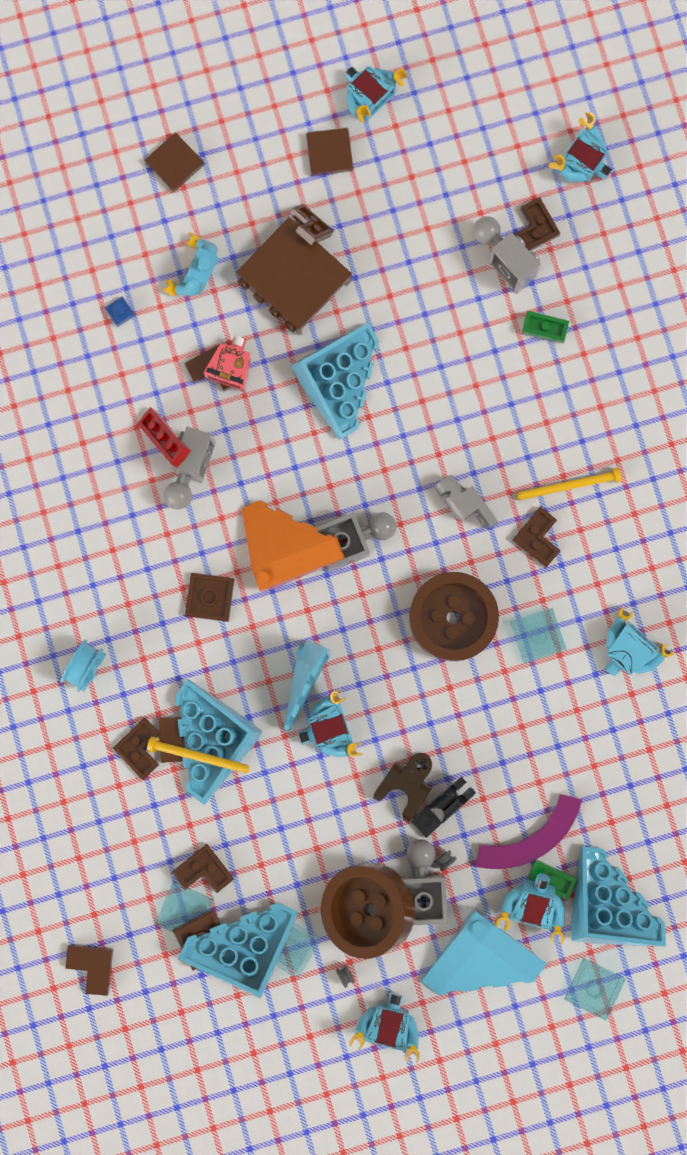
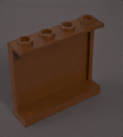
M288 217L238 269L236 275L238 278L237 283L244 290L249 289L254 293L253 297L261 305L265 303L269 307L268 311L276 319L280 317L285 321L284 325L290 332L294 333L296 331L301 335L305 325L344 284L347 286L352 281V273L319 243L310 245L295 231L299 225Z

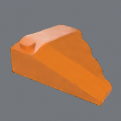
M262 500L241 508L252 571L259 591L273 590L345 559L337 537L331 534L325 536L317 532V527L306 522L299 523L292 519V515L280 509L274 511L268 508V503Z

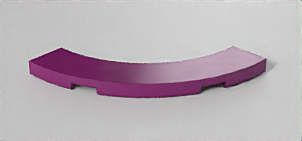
M559 794L557 804L547 822L539 830L522 841L501 846L480 844L475 867L485 869L513 868L542 857L552 850L568 833L578 815L582 799Z

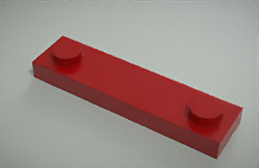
M150 407L137 424L169 463L178 468L191 450L160 414Z

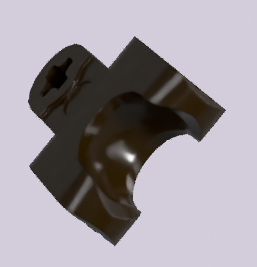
M417 753L410 759L405 768L395 762L374 792L373 799L381 801L390 791L395 789L402 790L408 797V803L403 810L402 816L403 820L409 822L432 789L430 785L424 782L432 769L430 757L424 753ZM422 759H425V765L427 767L425 769L420 768V770H417V764L415 763V761H421Z

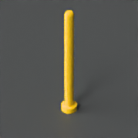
M619 467L612 468V472L521 491L516 494L517 500H525L612 480L618 483L621 482V473Z
M152 736L148 741L147 750L149 752L155 753L158 750L242 773L250 771V766L247 764L159 742L157 737Z

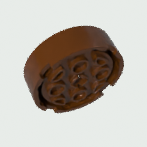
M461 572L442 573L426 581L415 594L409 612L410 629L417 644L430 656L449 662L464 661L482 652L493 640L499 623L498 605L490 589L478 578ZM449 612L458 613V623H449L447 614Z
M364 863L341 870L329 881L322 896L321 918L329 939L339 950L351 957L371 959L393 951L407 939L414 924L415 905L410 889H407L401 879L402 877L396 871L379 863ZM369 903H372L376 909L373 916L369 914L366 908Z

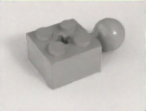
M490 216L481 217L473 226V235L479 243L484 245L491 244L493 246L488 263L517 294L536 278L541 265L540 259L533 251L529 252L521 237L515 236L512 232L503 239L500 236V225L495 218Z
M186 426L185 432L181 431L179 438L191 451L178 468L172 466L178 477L176 482L170 483L164 491L166 504L176 510L183 509L190 504L192 499V492L188 486L190 479L200 483L203 482L216 445L212 434Z
M353 512L318 526L317 532L325 536L331 534L337 537V539L342 538L348 541L345 543V547H341L345 559L327 566L329 572L369 557L370 551L365 540L372 537L377 540L390 539L395 534L397 527L393 516L385 512L377 513L372 516L369 525L360 528Z
M415 840L408 846L406 851L408 862L415 867V876H404L401 878L407 889H410L414 899L415 918L413 925L448 924L445 876L429 875L428 866L432 864L435 858L434 847L426 840ZM421 895L429 898L425 905H421V902L417 901L418 898H421Z

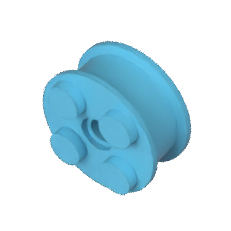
M84 639L70 660L60 682L67 681L78 687V692H85L89 683L94 679L98 666L101 665L106 656L103 652L104 649L97 650L88 645L87 640Z

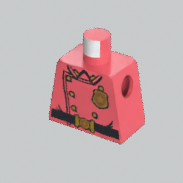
M234 336L231 346L221 343L204 371L205 378L245 392L251 362L250 353L243 351L247 340Z

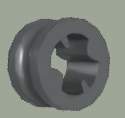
M448 850L434 863L436 865L439 864L440 870L444 871L457 858L451 856V851Z
M346 964L343 965V969H336L338 977L345 988L348 987V983H355V979Z

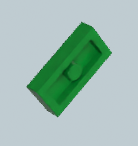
M527 310L521 333L563 344L569 321Z
M538 859L534 861L526 878L535 881L537 874L549 876V885L555 887V894L567 900L578 880Z

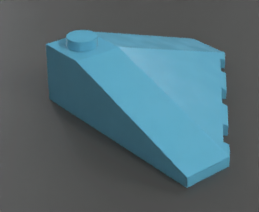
M369 322L290 365L300 385L339 440L351 434L359 427L360 421L356 420L358 410L364 406L367 393L363 391L366 379H370L374 364L370 360L373 350H377L379 343Z
M309 640L305 644L301 642L295 653L298 655V658L296 660L284 730L286 731L290 730L331 655L329 649Z
M189 679L185 681L175 696L176 706L180 705L181 719H178L180 737L184 736L186 749L241 762L263 733L262 730L244 716ZM183 757L184 768H188L190 782H186L187 791L204 805L233 770Z
M580 847L577 870L578 880L575 886L571 916L572 941L594 944L665 947V923L660 917L654 918L647 908L650 905L639 892L634 894L626 884L629 880L618 867L613 868L605 859L608 854L601 848Z
M276 903L270 905L271 909L258 914L256 911L240 917V921L230 925L224 923L211 928L209 933L197 937L193 935L188 937L178 960L262 999L298 915V911Z
M474 908L424 975L421 982L438 995H446L447 992L461 990V992L479 990V987L493 986V988L510 986V983L522 981L524 983H531L535 981L547 963L500 927H496L491 920Z

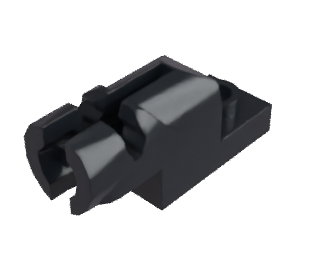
M462 777L457 779L445 791H442L411 820L426 838L476 794L471 787L461 795L457 793V790L467 783Z

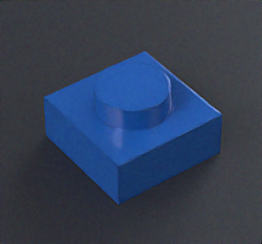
M123 296L105 307L117 327L135 316Z

